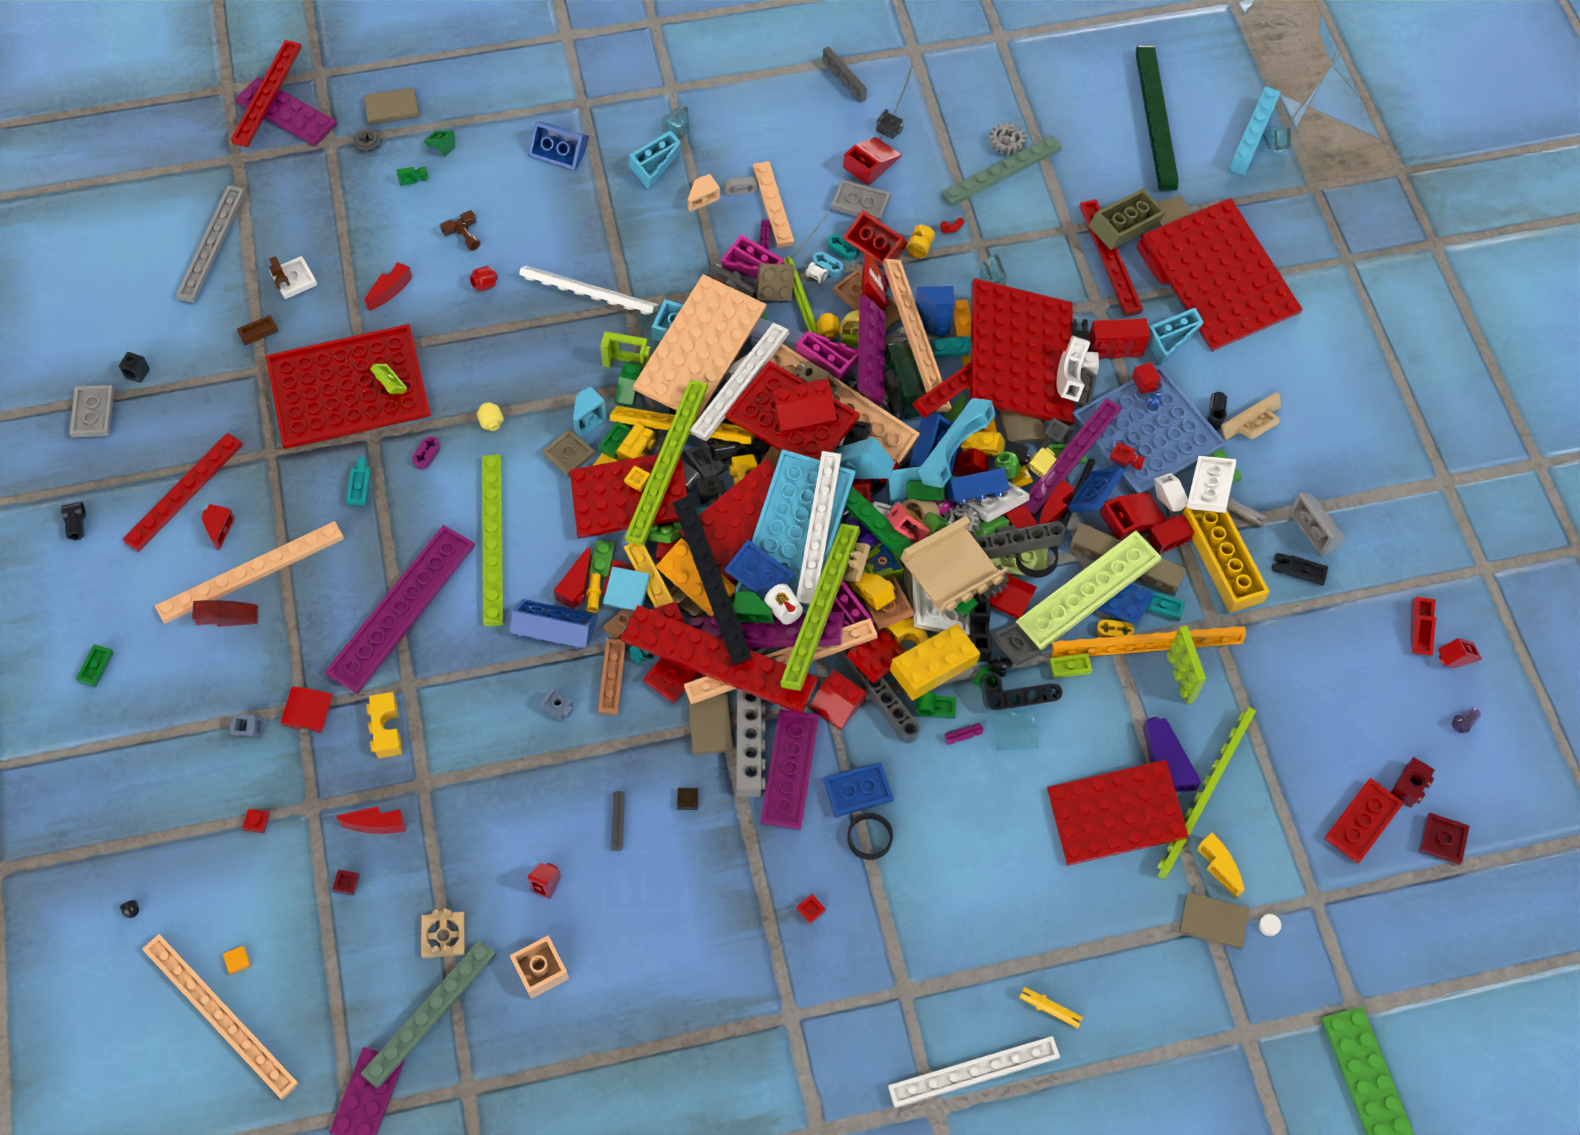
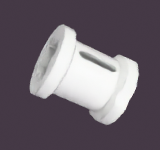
M811 262L805 275L818 280V283L822 284L827 278L829 271Z

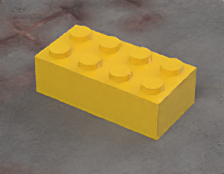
M957 623L892 659L890 671L913 701L976 665L980 652Z

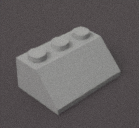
M1300 493L1289 512L1321 557L1340 548L1345 540L1342 531L1335 526L1331 516L1324 511L1321 503L1312 494Z

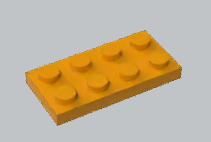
M681 538L655 567L708 615L713 617L714 613L689 546ZM721 574L728 595L731 598L735 593L736 586Z

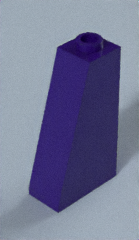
M1152 717L1146 720L1143 731L1150 763L1167 760L1176 793L1197 791L1201 785V780L1167 719Z

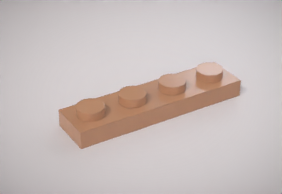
M606 639L598 714L618 715L626 652V643L620 639Z

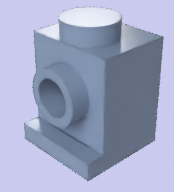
M554 688L550 689L540 703L543 712L560 722L570 717L574 709L572 700L556 692Z
M233 714V718L230 721V734L262 738L264 717Z

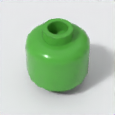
M1002 452L996 457L994 462L995 468H1005L1007 479L1015 478L1020 473L1021 465L1016 454L1013 452Z

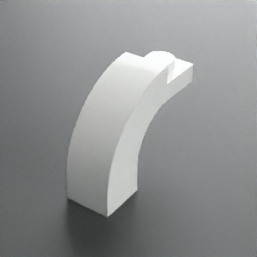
M1071 336L1066 351L1062 353L1057 373V390L1063 398L1079 401L1085 386L1081 381L1080 373L1083 360L1090 345L1088 340Z

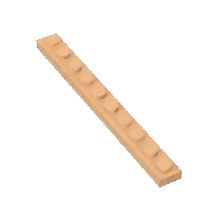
M885 259L882 264L927 393L943 381L901 260ZM950 401L936 411L948 412L952 408Z
M334 521L155 605L161 620L166 624L343 540L344 537Z
M869 618L844 627L841 645L817 646L812 661L876 639L877 633L871 619ZM787 647L765 656L787 665L794 647ZM708 676L684 684L690 704L736 689Z
M160 934L142 949L281 1100L299 1085L290 1073Z

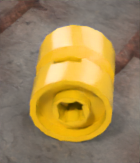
M926 225L915 226L906 246V250L911 256L916 258H925L935 237L933 229Z

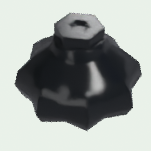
M997 655V659L989 661L988 666L990 670L1000 675V677H1004L1007 670L1012 667V662L1009 658H1001V655Z

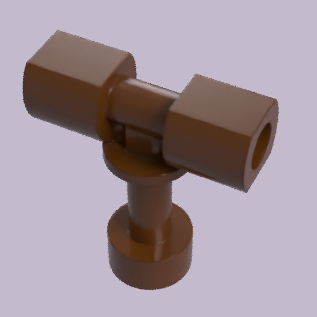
M472 210L460 214V219L452 221L450 219L440 224L444 236L455 232L462 234L466 239L465 245L470 251L478 249L481 245L477 236H472L468 231L469 226L476 223V216Z

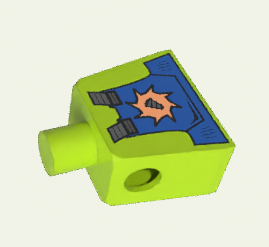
M883 543L868 553L863 573L879 575L884 579L895 576L896 580L903 578L904 568L894 553Z

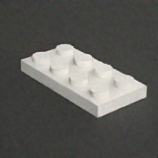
M1198 456L1187 509L1226 513L1236 468V459Z

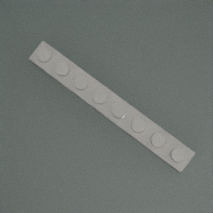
M227 186L176 294L177 300L195 303L246 194L243 188Z

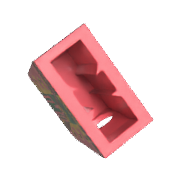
M900 502L893 505L886 516L897 531L915 543L924 539L931 532L927 525L913 511ZM910 524L915 525L916 527L914 529H910Z

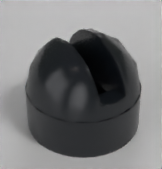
M130 900L120 906V910L125 917L133 918L138 914L139 906L136 900Z

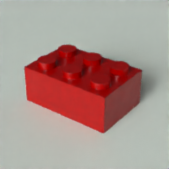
M1147 318L1093 321L1088 336L1090 342L1089 352H1098L1099 360L1104 358L1143 357L1150 338Z

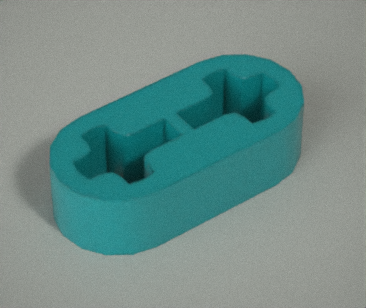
M833 234L828 238V248L847 261L856 259L857 248L843 240L841 235Z

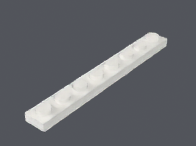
M524 266L520 268L519 275L525 276L526 280L535 281L536 279L541 281L543 285L551 286L553 284L558 286L560 290L568 291L570 289L577 295L584 296L587 294L594 300L604 299L611 305L621 304L628 310H641L640 313L645 315H651L658 310L659 304L533 267Z
M775 323L770 326L690 429L692 435L704 441L710 438L725 418L727 411L788 337V329Z
M822 451L796 597L800 604L810 605L821 577L841 462V454Z
M1051 1036L888 1085V1090L895 1109L1060 1058L1054 1038Z

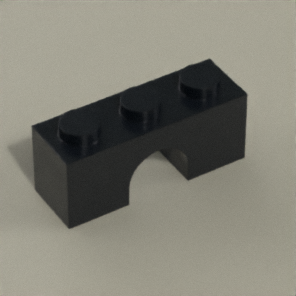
M974 599L978 602V605L969 613V639L980 652L978 662H989L992 654L991 634H989L990 599Z

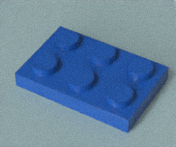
M1122 467L1091 471L1067 508L1070 513L1099 510L1102 508L1104 502L1124 474Z
M749 540L745 542L724 570L763 600L774 586L778 584L788 585L795 576L794 572Z
M1131 583L1096 610L1137 627L1154 598V592Z
M881 762L823 778L835 818L890 803L894 800Z

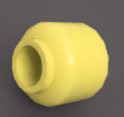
M491 402L482 404L477 411L479 423L485 430L495 431L500 428L504 421L499 406Z

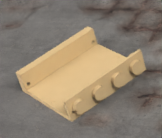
M967 516L904 549L900 558L940 613L946 610L952 611L960 602H968L976 593H984L992 584L998 585L1004 580V575L1007 571L1006 568L998 570L967 530L971 522Z

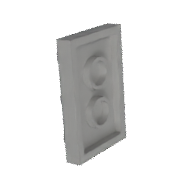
M842 179L832 201L831 209L857 217L864 210L881 222L891 193Z
M113 385L75 387L69 431L71 438L109 436L114 398Z

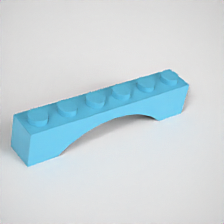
M1265 86L1234 155L1229 171L1243 176L1246 175L1264 130L1281 94L1280 91Z
M974 398L965 406L964 410L918 470L923 485L944 487L952 476L950 462L956 449L971 434L986 428L996 414L991 400Z

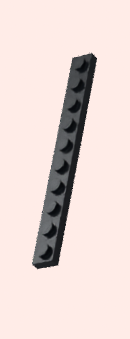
M688 495L672 502L731 662L735 667L753 659L693 500Z

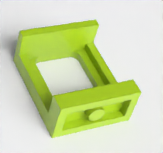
M604 332L600 345L603 367L610 368L612 359L641 364L642 370L651 358L649 357L651 347L648 346L647 339ZM620 342L641 346L640 354L621 350Z

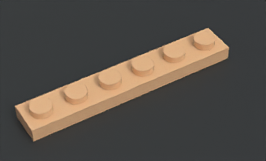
M770 162L753 164L754 175L768 220L770 221L777 249L794 246V238Z

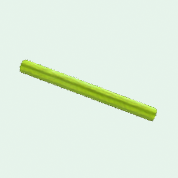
M791 257L784 259L785 264H793L795 266ZM795 267L793 292L807 330L819 335L813 313Z

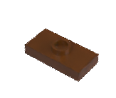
M271 315L237 328L244 345L279 332Z

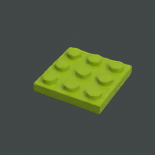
M1183 626L1179 628L1167 652V659L1169 663H1172L1174 679L1178 681L1180 686V696L1182 699L1184 698L1187 705L1194 703L1206 681V677L1188 626Z

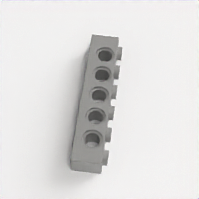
M737 689V797H761V790H765V777H761V771H765V758H761V752H765V740H761V733H765V721H761V714H765V702H761V698ZM748 697H754L756 700L750 702L746 699ZM749 715H753L756 718L754 720H748L746 717ZM748 734H754L756 737L753 739H749L746 736ZM752 752L755 753L756 756L749 758L746 756V754ZM749 771H753L756 773V775L753 777H749L746 775V773Z

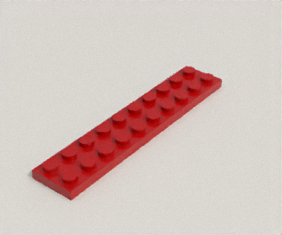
M637 605L620 637L624 643L801 715L818 681V677L807 673L801 691L782 688L781 680L787 667L786 664L750 650L753 659L734 667L723 639Z

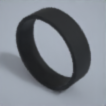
M1056 546L1049 547L1056 559L1046 569L1033 570L1027 568L1019 560V553L1016 554V565L1027 576L1034 578L1045 577L1051 574L1057 566L1058 549Z
M864 813L857 816L851 822L847 841L851 851L858 857L866 860H875L883 857L891 847L893 830L890 823L883 816L875 813ZM865 819L881 822L889 832V844L884 850L875 854L861 852L853 845L850 838V832L855 824Z

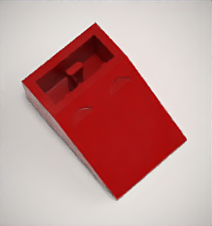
M877 137L855 144L844 154L843 168L869 186L893 165L902 154Z
M1149 492L1116 497L1105 502L1100 512L1101 517L1113 536L1119 540H1124L1135 531L1141 535L1150 531V527L1154 524H1161L1167 520Z

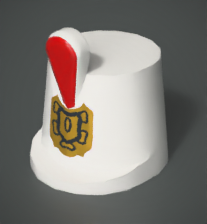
M787 584L774 586L765 596V604L783 624L787 625L795 622L803 612V607Z

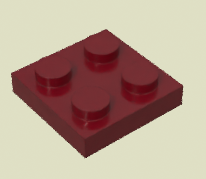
M1429 812L1426 817L1419 852L1460 865L1463 861L1470 826Z

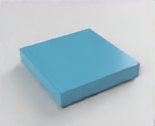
M612 567L603 604L635 611L637 605L643 607L651 575Z

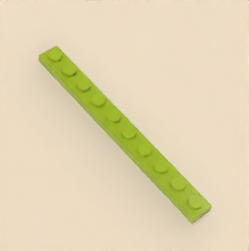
M689 380L625 535L626 542L644 546L690 434V429L694 424L707 392V383Z
M501 454L482 455L484 627L504 625Z
M840 524L782 677V688L801 691L846 571L848 559L850 560V552H853L859 536V526Z
M1249 707L1246 713L1242 711L1236 721L1240 723L1238 728L1233 727L1228 736L1231 739L1229 744L1224 743L1219 752L1222 754L1221 759H1216L1211 767V770L1214 771L1213 774L1206 776L1202 784L1205 787L1203 792L1198 791L1193 800L1196 803L1194 809L1190 807L1184 817L1187 819L1185 825L1188 835H1190L1257 710ZM1187 839L1169 844L1166 850L1169 852L1168 857H1162L1157 866L1160 869L1158 877L1165 880Z

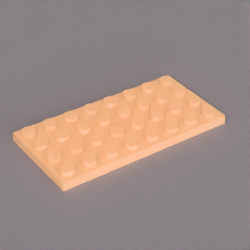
M703 274L633 385V390L677 411L690 379L707 383L708 389L696 416V419H699L764 313L767 304Z

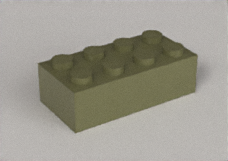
M1143 188L1096 212L1089 227L1110 250H1113L1158 226L1166 212Z

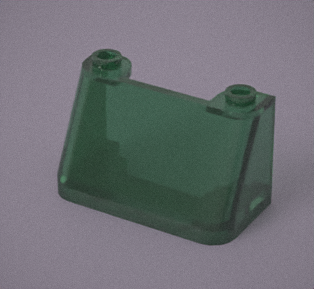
M886 343L884 353L885 365L889 367V370L892 369L900 392V401L905 405L904 410H902L903 417L908 419L922 416L912 404L925 395L926 390L910 343Z

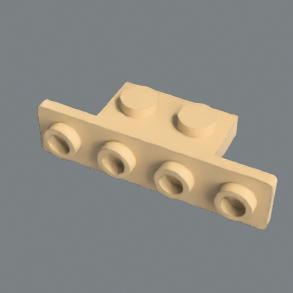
M1275 392L1222 424V438L1228 440L1234 435L1241 433L1253 440L1279 424L1280 419L1273 412L1281 407L1280 393Z

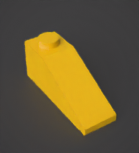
M862 573L860 582L844 581L851 591L877 611L896 599L893 584L879 575Z

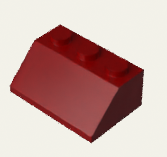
M862 210L842 238L861 252L868 253L874 261L882 266L885 259H897L908 244L903 236L864 210Z
M829 378L773 389L782 433L837 422Z

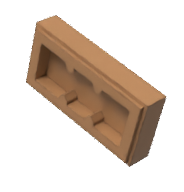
M622 609L603 626V630L611 638L620 639L624 631L623 627L628 624L634 611Z

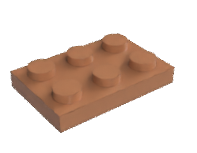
M895 576L885 580H889L893 584L896 599L878 611L864 601L878 630L914 616L913 609Z

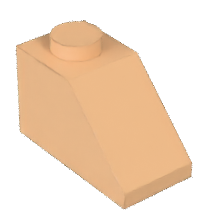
M710 174L699 177L694 181L688 197L689 212L720 199V188Z

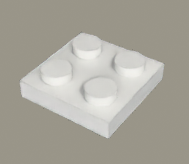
M302 256L281 265L285 276L288 277L290 286H287L285 282L280 283V292L284 299L317 286V282Z

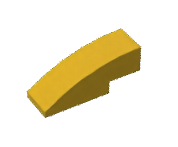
M1211 832L1200 843L1197 850L1211 862L1207 870L1238 898L1245 889L1237 865L1223 843Z

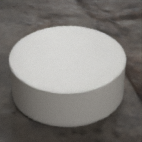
M1266 914L1259 921V929L1266 936H1275L1281 929V921L1273 914Z

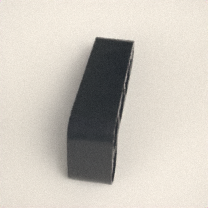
M986 673L980 679L983 704L989 710H1003L1059 700L1063 694L1060 685L1055 683L1003 690L1001 678L996 673ZM989 676H992L995 680V684L992 687H989L986 683ZM1051 689L1055 690V693L1052 695H1043V692L1051 691ZM1031 690L1036 692V698L1033 701L1028 697ZM1011 693L1017 695V701L1014 704L1009 701ZM992 696H996L998 699V704L995 707L990 705V698Z

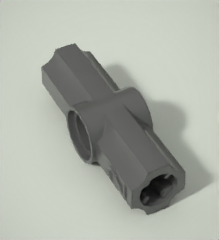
M717 263L710 267L707 273L708 277L718 279L725 285L756 299L757 288L746 282L740 273L736 271L731 273Z

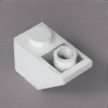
M1169 473L1154 478L1156 495L1159 501L1172 511H1181L1187 506L1188 498L1176 476Z

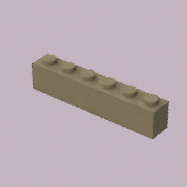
M1080 523L1071 541L1069 550L1096 561L1123 540L1114 538L1106 532L1098 531L1090 525ZM1161 557L1160 562L1142 574L1137 580L1175 596L1187 569Z

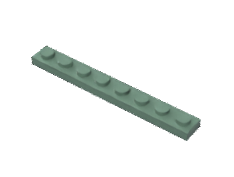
M1051 135L942 191L941 196L950 207H953L1061 151L1062 146Z
M479 940L361 1072L362 1077L379 1089L492 961L496 953Z

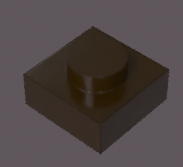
M678 788L677 810H698V788Z

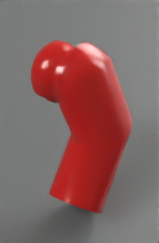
M961 217L953 224H949L948 221H942L940 223V230L943 233H956L965 224V221Z

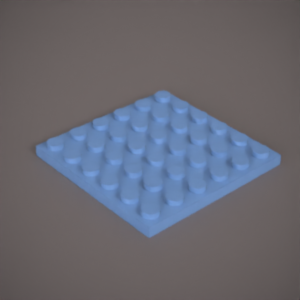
M1161 365L1155 367L1161 378L1156 390L1157 393H1161L1159 408H1151V404H1148L1150 393L1141 394L1132 379L1072 413L1074 420L1082 428L1106 398L1122 408L1121 412L1094 445L1112 467H1122L1124 474L1121 478L1134 494L1152 490L1155 488L1154 478L1169 473L1176 476L1197 464L1198 456H1209L1217 450L1225 448L1227 445L1224 439ZM1118 442L1135 449V455L1145 458L1141 470L1133 468L1130 463L1125 467L1109 460Z

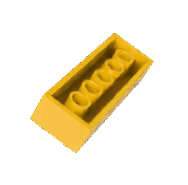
M1186 506L1182 514L1195 532L1192 541L1228 612L1232 613L1263 603L1270 591L1228 511L1223 513L1187 509Z

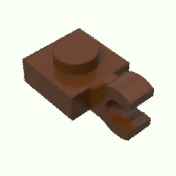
M277 257L269 258L272 265L269 266L270 272L273 277L277 276L275 278L277 289H281L280 283L282 282L290 286L288 277L285 276Z

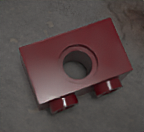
M1412 757L1402 771L1391 793L1410 808L1416 802L1419 804L1425 796L1424 788H1429L1434 780L1432 774L1435 769ZM1411 781H1414L1417 786L1413 785Z

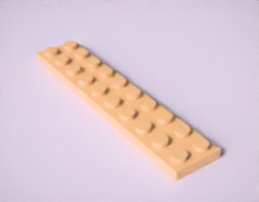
M782 343L769 361L798 377L799 374L795 371L799 363L806 364L809 360ZM836 379L841 385L833 395V398L860 413V418L857 421L871 423L872 428L868 438L875 437L888 455L896 459L898 464L901 465L920 433Z

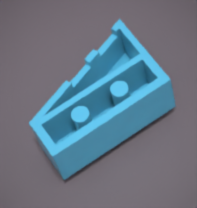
M670 130L629 155L628 166L648 190L680 154L681 142Z
M1196 308L1148 327L1150 334L1148 345L1159 365L1195 335L1204 322Z
M875 437L834 449L832 452L841 454L840 467L856 471L854 479L889 478L895 464Z

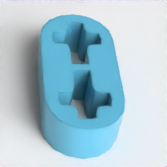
M824 252L814 254L813 262L822 269H828L829 276L837 278L842 275L843 263Z

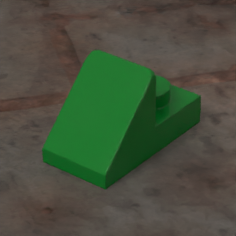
M436 130L424 142L428 147H437L445 157L456 146L455 133L453 130Z

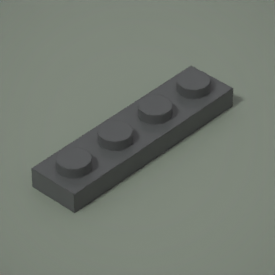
M829 46L824 48L822 57L824 65L832 70L834 76L841 80L843 86L851 91L854 98H857L860 102L865 101L867 88Z

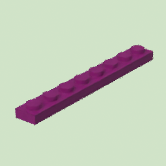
M1106 398L1058 456L1047 473L1030 490L1029 501L1019 505V507L1026 505L1032 516L1035 517L1045 505L1053 490L1068 477L1121 412L1122 408Z

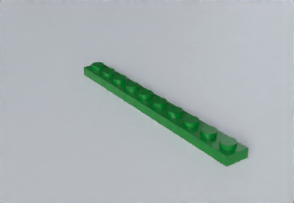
M851 486L845 508L900 559L904 549L914 543L897 531L883 514ZM973 598L966 603L962 601L954 610L965 618L978 605V602Z

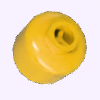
M832 313L822 314L816 321L818 334L829 338V341L835 340L840 334L839 318Z

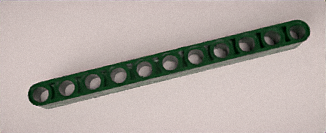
M1138 45L1136 47V61L1159 191L1177 190L1178 174L1155 46Z

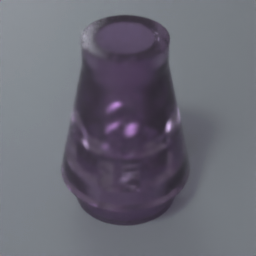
M1471 708L1466 712L1456 715L1453 718L1452 726L1458 733H1467L1477 719L1480 718L1481 713L1477 708Z

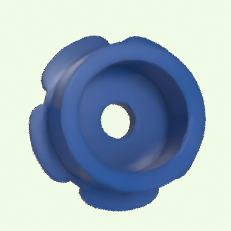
M1156 390L1154 394L1150 393L1148 404H1151V408H1159L1161 393H1157Z

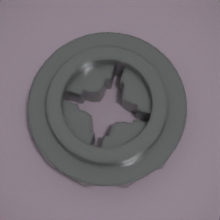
M373 129L360 130L353 138L355 148H358L359 151L364 150L366 153L368 150L374 151V148L379 147L381 142L379 133Z

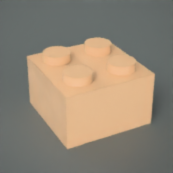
M549 935L510 955L530 999L569 979L568 973Z

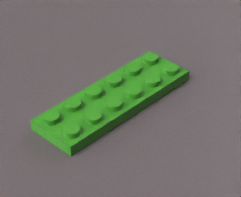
M1359 1007L1323 1017L1321 1019L1365 1134L1413 1135V1130L1364 1008Z

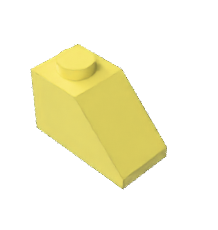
M1042 447L1026 466L1041 478L1056 461L1055 453L1049 448L1044 449Z

